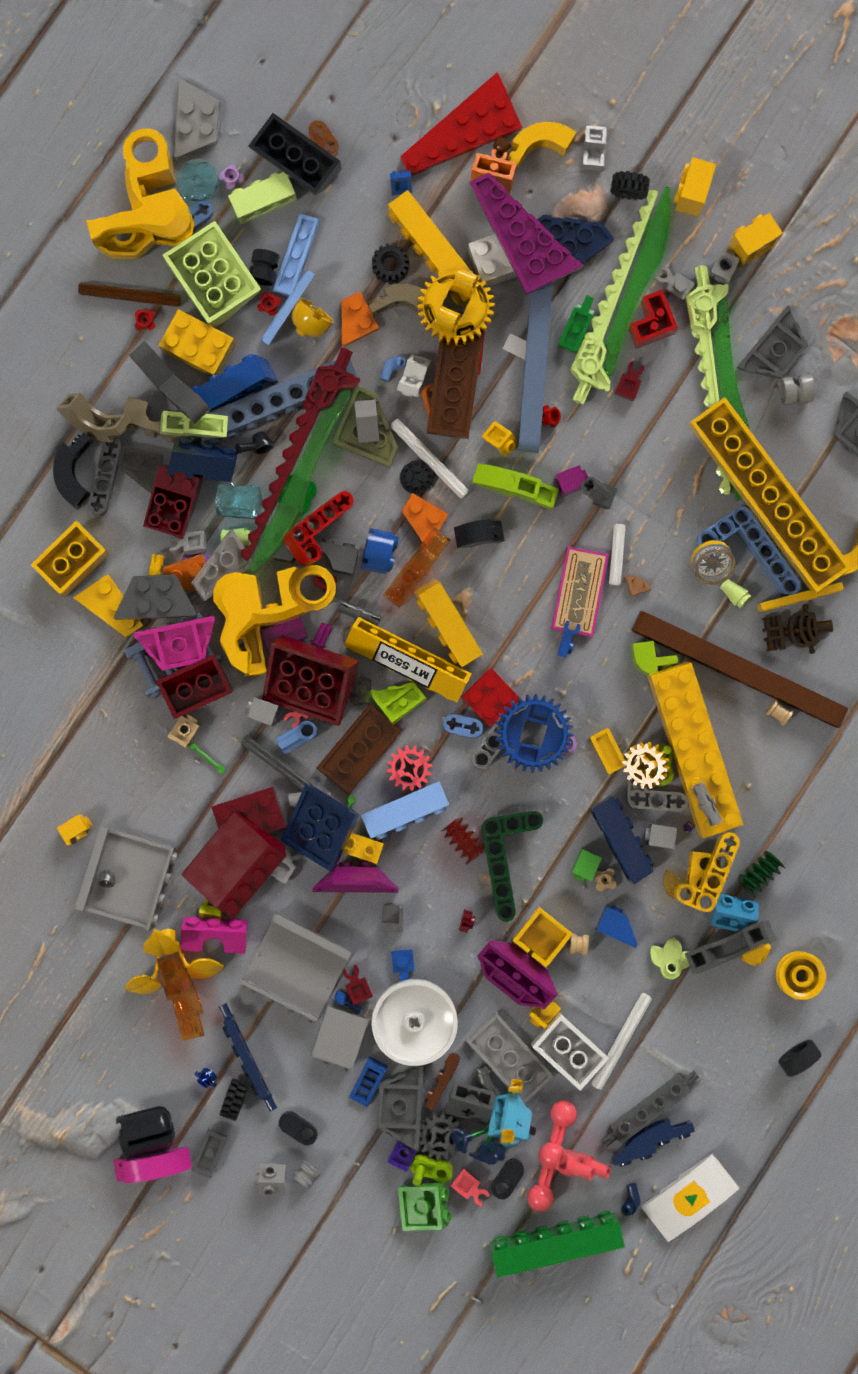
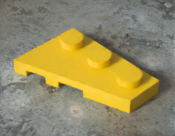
M109 574L73 597L126 638L144 627L140 619H114L123 594Z

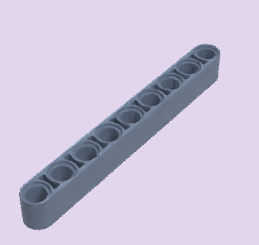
M553 283L530 294L518 451L539 453Z

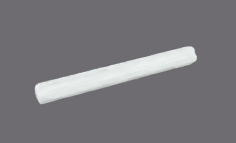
M399 419L391 423V429L459 498L462 499L468 494L469 490Z
M645 993L640 995L607 1054L609 1057L608 1061L592 1081L593 1087L599 1090L604 1087L652 1001L649 995Z

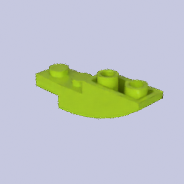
M481 463L477 464L471 484L504 496H514L550 510L554 507L559 490L556 487L542 483L541 479Z

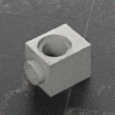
M721 250L709 274V279L721 285L728 284L740 258L736 257V254L731 251ZM720 263L728 264L729 270H723L720 267Z
M254 697V700L249 701L247 705V718L273 727L280 707Z
M649 824V828H645L644 840L647 841L646 845L674 849L677 828Z

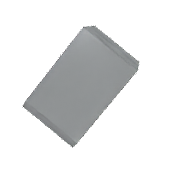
M355 401L359 444L380 442L376 401Z

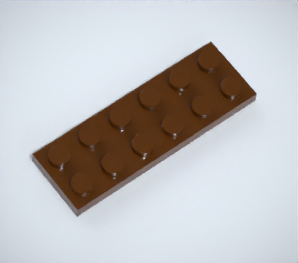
M455 311L457 313H460V317L463 316L464 312ZM468 325L464 328L458 329L457 336L460 335L461 331H465L469 328L471 329V331L474 330V326ZM480 329L481 337L474 334L473 342L469 337L466 338L465 345L462 339L459 340L457 346L454 340H451L450 344L447 345L446 338L440 342L427 434L469 439L484 330Z

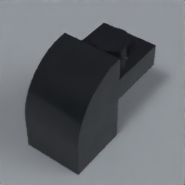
M491 519L480 520L454 527L457 548H469L481 544L505 541L501 521H491Z

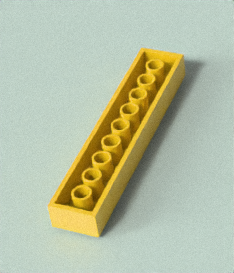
M725 397L690 421V429L814 595L852 568Z

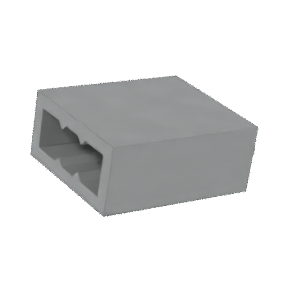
M328 1005L312 1056L316 1057L315 1061L322 1064L334 1063L337 1069L347 1071L348 1068L353 1069L369 1017Z

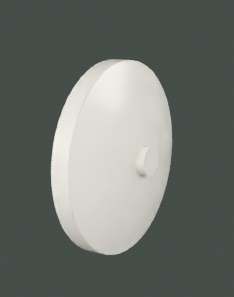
M420 979L404 980L389 987L377 1000L372 1014V1032L378 1047L390 1059L409 1066L429 1064L442 1057L453 1044L458 1028L456 1009L449 995L436 984Z

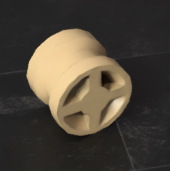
M573 933L570 937L569 954L580 953L582 956H587L589 935L577 936L576 933Z

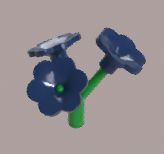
M454 1127L452 1139L457 1151H461L462 1154L467 1153L468 1142L472 1141V1138L488 1133L489 1127L472 1134H464L462 1129ZM488 1136L485 1144L480 1146V1152H470L469 1156L486 1164L494 1165L498 1161L505 1159V1147L498 1145L495 1142V1138Z

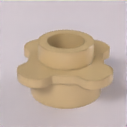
M609 868L602 872L596 871L594 878L596 879V889L598 891H603L607 888L614 889L616 887V882L613 878L614 871Z

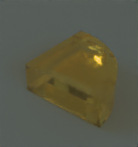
M665 870L663 886L667 895L674 899V889L679 884H684L685 881L670 871Z

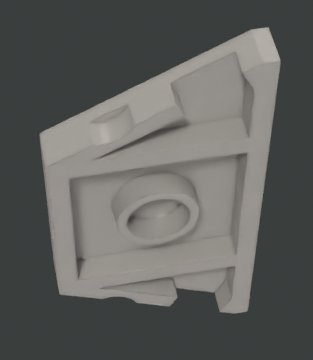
M179 80L175 160H180L184 155L191 152L194 154L201 151L204 147H211L218 143L219 100L184 80Z

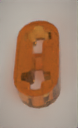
M320 120L313 121L309 125L311 140L325 150L326 145L324 142L327 141L330 146L334 145L332 152L330 150L326 151L336 157L339 152L337 140L324 122ZM314 128H322V138L318 133H315Z

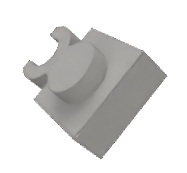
M663 267L661 272L666 274V278L663 279L657 276L655 281L660 285L666 284L668 287L665 291L680 302H683L695 283L679 272L672 276L671 271Z
M204 530L185 533L184 539L178 537L170 538V543L177 545L174 548H170L172 555H178L182 551L186 555L207 552L206 533Z
M290 846L286 848L285 859L270 875L283 885H285L296 868L292 862L298 860L301 856L299 852L296 856H291L289 853Z

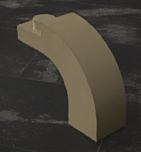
M394 284L385 287V297L379 296L373 299L369 309L373 317L398 306L408 307L418 314L421 310L417 309V305L423 304L418 301V297L424 296L420 292L422 288L411 284ZM428 306V310L430 311V315L434 321V316L432 314L430 306Z
M81 393L68 394L57 408L58 412L76 429L86 433L91 438L103 442H113L117 436L122 435L127 430V425L132 420L127 414L107 415L98 411Z

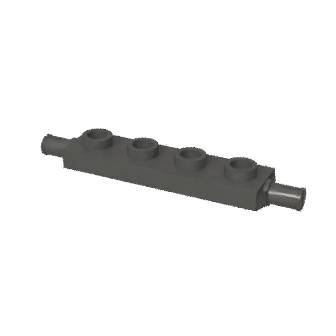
M693 1071L685 1078L679 1074L612 1123L610 1125L611 1133L601 1139L604 1143L611 1138V1140L605 1143L606 1147L615 1140L624 1143L691 1093L689 1085L696 1081L699 1076L696 1075L692 1079L690 1078L696 1072Z

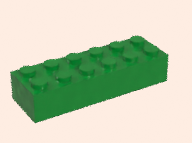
M602 1211L598 1213V1216L592 1218L590 1216H581L577 1218V1221L571 1223L567 1220L556 1223V1226L550 1228L546 1225L535 1228V1231L529 1233L525 1230L514 1233V1236L508 1238L505 1235L497 1236L490 1242L497 1278L625 1248L619 1220L615 1212L611 1213V1211Z

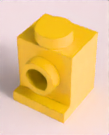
M78 814L57 827V830L66 845L72 846L75 844L73 839L79 841L88 835L86 831L90 830L93 825L87 816L84 817L82 814Z

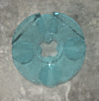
M192 159L184 163L185 166L178 170L176 176L177 186L183 197L192 201H203L214 197L219 184L216 169L203 159ZM196 176L203 180L199 184L192 182V180L196 179Z

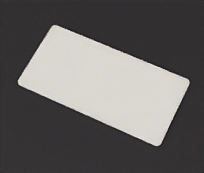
M509 334L503 349L525 360L527 341Z

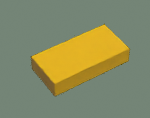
M609 728L589 737L608 775L627 766L623 764L625 759Z

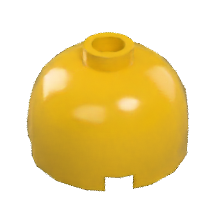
M300 297L291 315L292 322L297 327L295 331L304 338L307 335L313 338L324 335L334 323L333 319L321 308L317 309L312 306V302Z

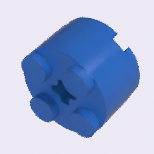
M369 528L368 534L372 535H369V538L366 539L362 562L366 564H362L361 569L386 574L393 568L395 557H391L392 551L394 552L397 549L399 537L395 536V533Z

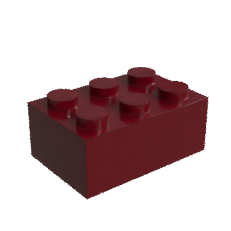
M275 787L260 790L211 807L218 829L233 811H236L266 833L287 827Z

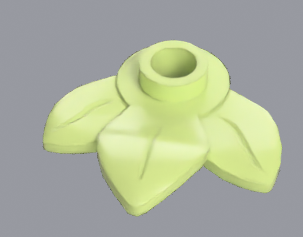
M671 937L663 948L655 945L651 946V960L654 965L660 968L661 974L666 979H676L683 969L690 966L685 956V953L689 951L682 952L681 943L675 937ZM668 965H673L675 971H669Z

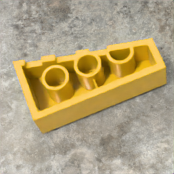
M433 579L413 591L417 597L415 601L421 611L425 610L429 616L426 618L432 629L436 628L440 634L437 636L443 647L447 645L450 650L448 656L454 665L458 663L460 667H463L483 655L438 580Z

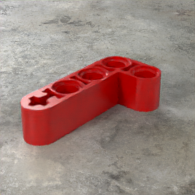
M339 492L284 534V543L298 563L303 566H309L320 559L322 551L313 537L353 506L354 499L349 492ZM341 501L342 505L337 507L336 504ZM324 511L328 513L329 518L324 515ZM308 522L313 524L314 530L310 528ZM293 533L298 536L299 541L294 539ZM306 550L311 553L312 558L307 556Z

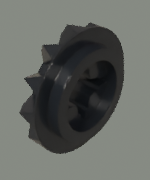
M411 461L404 465L400 472V483L411 494H422L432 485L433 472L422 461ZM410 471L415 474L423 471L420 476L423 484L417 480L410 484L413 478Z

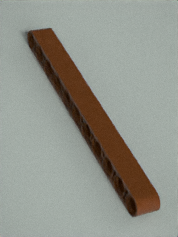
M644 611L639 612L631 629L634 633L650 641H654L773 699H778L780 702L835 728L841 727L847 714V707Z

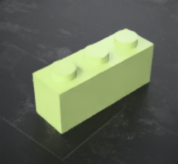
M275 172L268 179L254 181L249 187L235 189L228 195L240 224L297 200L288 175L284 172Z

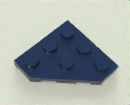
M542 215L537 219L582 264L614 241V237L602 222H584L580 219L565 217L562 219L550 215Z

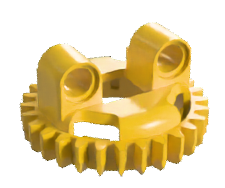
M454 267L453 273H450L447 268L446 275L439 271L438 279L431 276L432 284L425 282L427 290H420L424 296L418 297V301L423 304L417 305V309L421 310L418 313V317L424 318L421 321V325H427L425 331L433 330L431 336L434 338L439 335V342L446 338L447 345L450 344L451 340H454L456 346L461 339L465 345L466 338L468 337L473 342L474 334L481 337L480 329L487 331L485 323L491 324L492 320L489 317L494 316V311L489 309L495 308V303L490 302L494 299V295H487L491 292V288L484 289L487 284L486 280L480 283V275L473 274L472 270L468 272L465 268H460L457 271L456 267ZM450 290L471 298L462 317H460V313L442 306ZM428 306H430V308H431L432 314H433V316H434V321H433V319H432V317H431V315H430V311L428 310ZM468 325L474 326V330L471 331V329L469 328L465 331H461L460 335L457 336L458 329L464 328Z

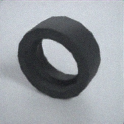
M806 1040L783 1054L779 1059V1064L787 1076H796L814 1065L820 1059L821 1052L813 1040Z

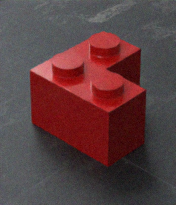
M663 289L643 296L640 305L646 318L631 323L629 327V333L636 349L672 336L678 329Z

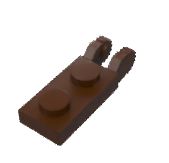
M449 1054L444 1062L445 1071L440 1070L435 1079L438 1083L434 1090L430 1088L424 1099L427 1101L425 1107L431 1111L435 1109L461 1060L458 1054Z

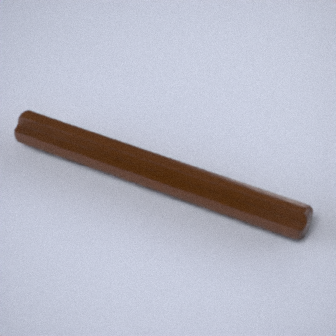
M83 282L79 283L78 286L80 295L180 307L181 296L178 294Z

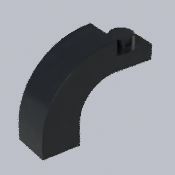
M86 433L77 435L73 439L71 447L63 443L57 451L53 464V477L56 487L62 497L76 510L90 496V493L78 483L75 476V466L78 459L94 442Z

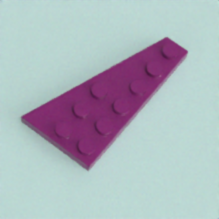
M490 173L470 181V186L526 295L583 268V264L579 260L577 261Z

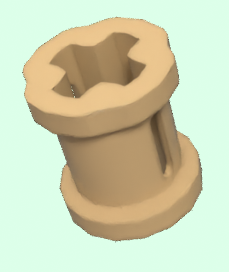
M775 699L765 714L767 716L771 715L780 721V725L784 726L794 710L787 709L779 703L778 699Z

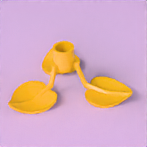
M154 929L143 945V951L146 954L157 956L154 974L151 977L148 975H138L126 983L125 990L136 994H151L158 991L161 987V982L156 980L162 954L171 955L178 951L184 967L187 968L185 971L186 976L193 979L213 977L224 968V964L207 958H200L188 964L181 951L180 943L176 940V931L173 929L161 931Z

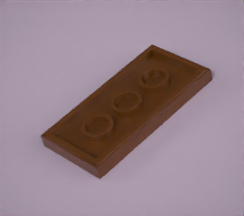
M370 703L316 769L349 795L402 732V729L396 724L393 725L383 713Z

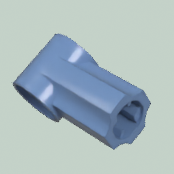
M304 721L276 738L284 754H287L309 740L314 739L318 735L319 729L314 722ZM307 724L313 727V734L309 737L303 734V728Z

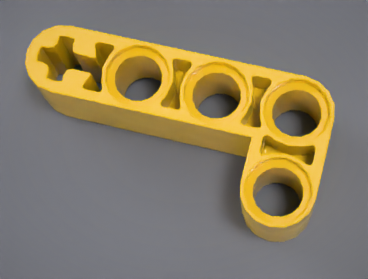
M725 832L719 835L699 887L695 888L691 885L679 884L674 889V897L678 902L703 912H710L715 908L740 845L739 837L736 834ZM730 838V841L733 842L732 846H727V843L724 842V839ZM726 848V851L730 852L729 855L726 853L719 852L720 849L725 850ZM719 856H723L726 861L722 868L716 865V859ZM711 876H715L718 881L714 888H710L708 885V879ZM683 888H688L690 896L682 900L680 891ZM703 896H707L710 900L706 908L700 906V899Z

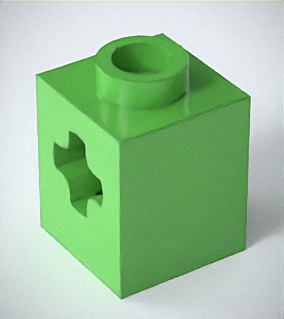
M580 849L571 870L575 874L574 878L586 883V880L592 881L602 858Z

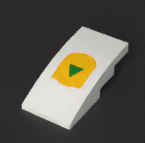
M712 1153L680 1174L677 1180L661 1189L658 1195L642 1205V1209L665 1239L670 1242L721 1205L739 1190V1187Z

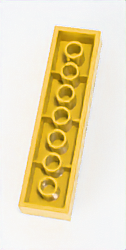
M685 662L648 674L649 684L685 795L689 802L688 805L698 835L706 838L742 826L741 815L692 663ZM704 782L711 798H714L716 809L723 819L719 824L710 826L704 812L699 809V803L691 789L695 784Z

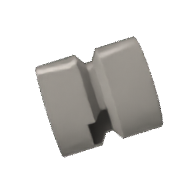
M800 375L797 379L793 376L781 378L780 397L782 404H796L797 400L801 403L813 402L815 399V385L812 375Z

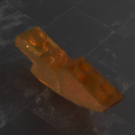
M434 527L383 595L400 608L433 567L451 540Z
M177 954L158 958L157 963L166 999L173 1002L182 1041L204 1036L199 1014L204 1012L195 985L183 962Z

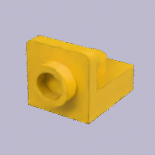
M496 421L481 436L484 441L499 450L504 457L513 452L518 444L514 434Z
M554 1001L546 1009L533 1007L528 1012L531 1016L529 1021L538 1029L541 1026L546 1029L548 1023L561 1010V1007Z

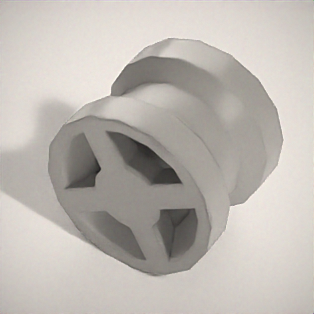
M303 1161L300 1165L301 1169L295 1172L293 1177L303 1186L311 1188L313 1185L312 1181L314 1178H318L320 1172L311 1164Z

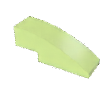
M163 410L161 413L160 434L226 438L228 416L205 414L194 424L182 412Z

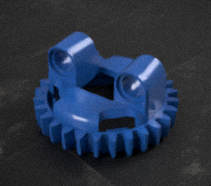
M529 694L526 695V701L518 697L519 704L516 705L514 701H511V709L506 706L504 707L507 714H499L503 721L496 722L498 726H501V729L495 730V733L500 734V737L495 739V741L502 742L498 750H505L502 757L509 755L508 764L513 760L516 762L514 768H518L520 764L523 765L522 771L524 772L527 766L530 767L531 773H534L535 767H538L539 772H542L544 765L550 770L551 762L557 766V758L564 760L562 752L569 753L565 746L572 745V742L567 739L568 737H573L574 734L568 733V730L573 728V725H567L566 722L571 718L563 717L567 711L558 710L561 706L560 703L555 706L552 705L554 702L553 698L546 702V695H543L541 700H538V694L534 695L533 700L530 699ZM526 705H528V707L525 710H522L518 714L513 715L515 712H518L519 710L525 708ZM552 712L556 713L555 717L557 718L559 724H562L563 728L558 727L555 719L552 716ZM525 720L544 726L547 725L541 748L519 742ZM549 753H555L554 755L551 754L549 757L539 762L541 758L547 756Z

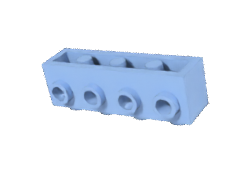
M436 782L364 813L361 817L370 838L375 837L376 840L387 837V832L392 829L398 832L408 828L406 824L414 820L417 824L426 820V815L434 812L435 815L447 811L446 806L449 803L440 782Z

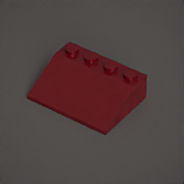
M282 635L271 643L262 700L339 726L356 680L359 660Z
M233 811L181 875L217 909L234 919L285 859V845L236 811Z

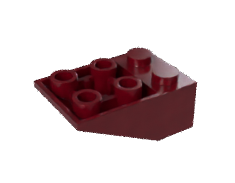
M159 465L143 527L183 539L197 503L204 476L194 474L193 478H188L186 473L174 472V476L167 475L169 465Z

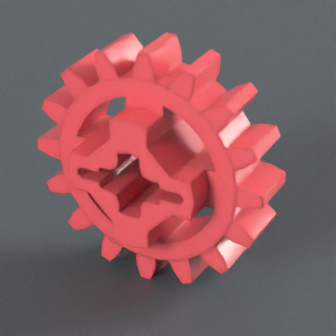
M405 745V751L397 748L399 754L395 755L392 753L391 756L394 760L387 761V764L391 765L387 772L393 774L389 780L395 779L396 787L402 784V790L404 791L407 786H410L411 791L414 790L415 785L418 788H422L421 782H428L425 778L426 775H432L431 772L427 771L428 768L432 767V764H427L426 762L430 757L422 756L424 753L423 749L417 752V746L409 750L408 745ZM406 754L416 755L419 759L415 761L408 759ZM400 758L402 762L401 768L395 772L396 762ZM404 759H406L407 763L409 762L410 765H415V767L413 768L415 777H413L412 774H410L409 772H404V769L406 768V763L404 762ZM424 765L423 774L419 778L417 775L418 768ZM407 776L410 777L413 782H404L399 778Z

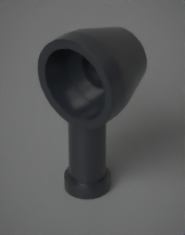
M264 431L255 433L252 436V443L235 444L237 454L254 451L255 454L259 455L267 453L274 448L272 440Z

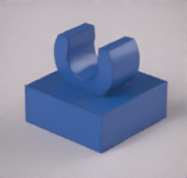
M404 170L398 173L393 171L390 173L392 195L403 194L407 190L412 193L410 171Z

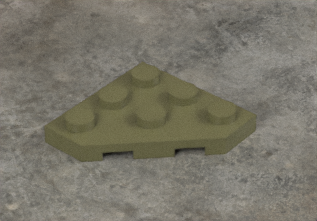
M357 386L332 444L390 468L398 451L396 441L376 393ZM355 401H376L380 442L359 444Z

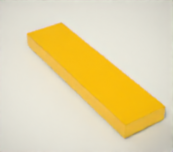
M839 582L828 585L816 595L811 590L763 602L757 604V609L761 613L837 593L844 589L843 584Z

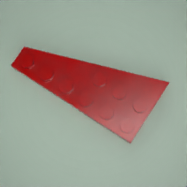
M498 71L400 156L405 170L410 171L411 176L492 143L498 136L504 138L522 130L521 122Z

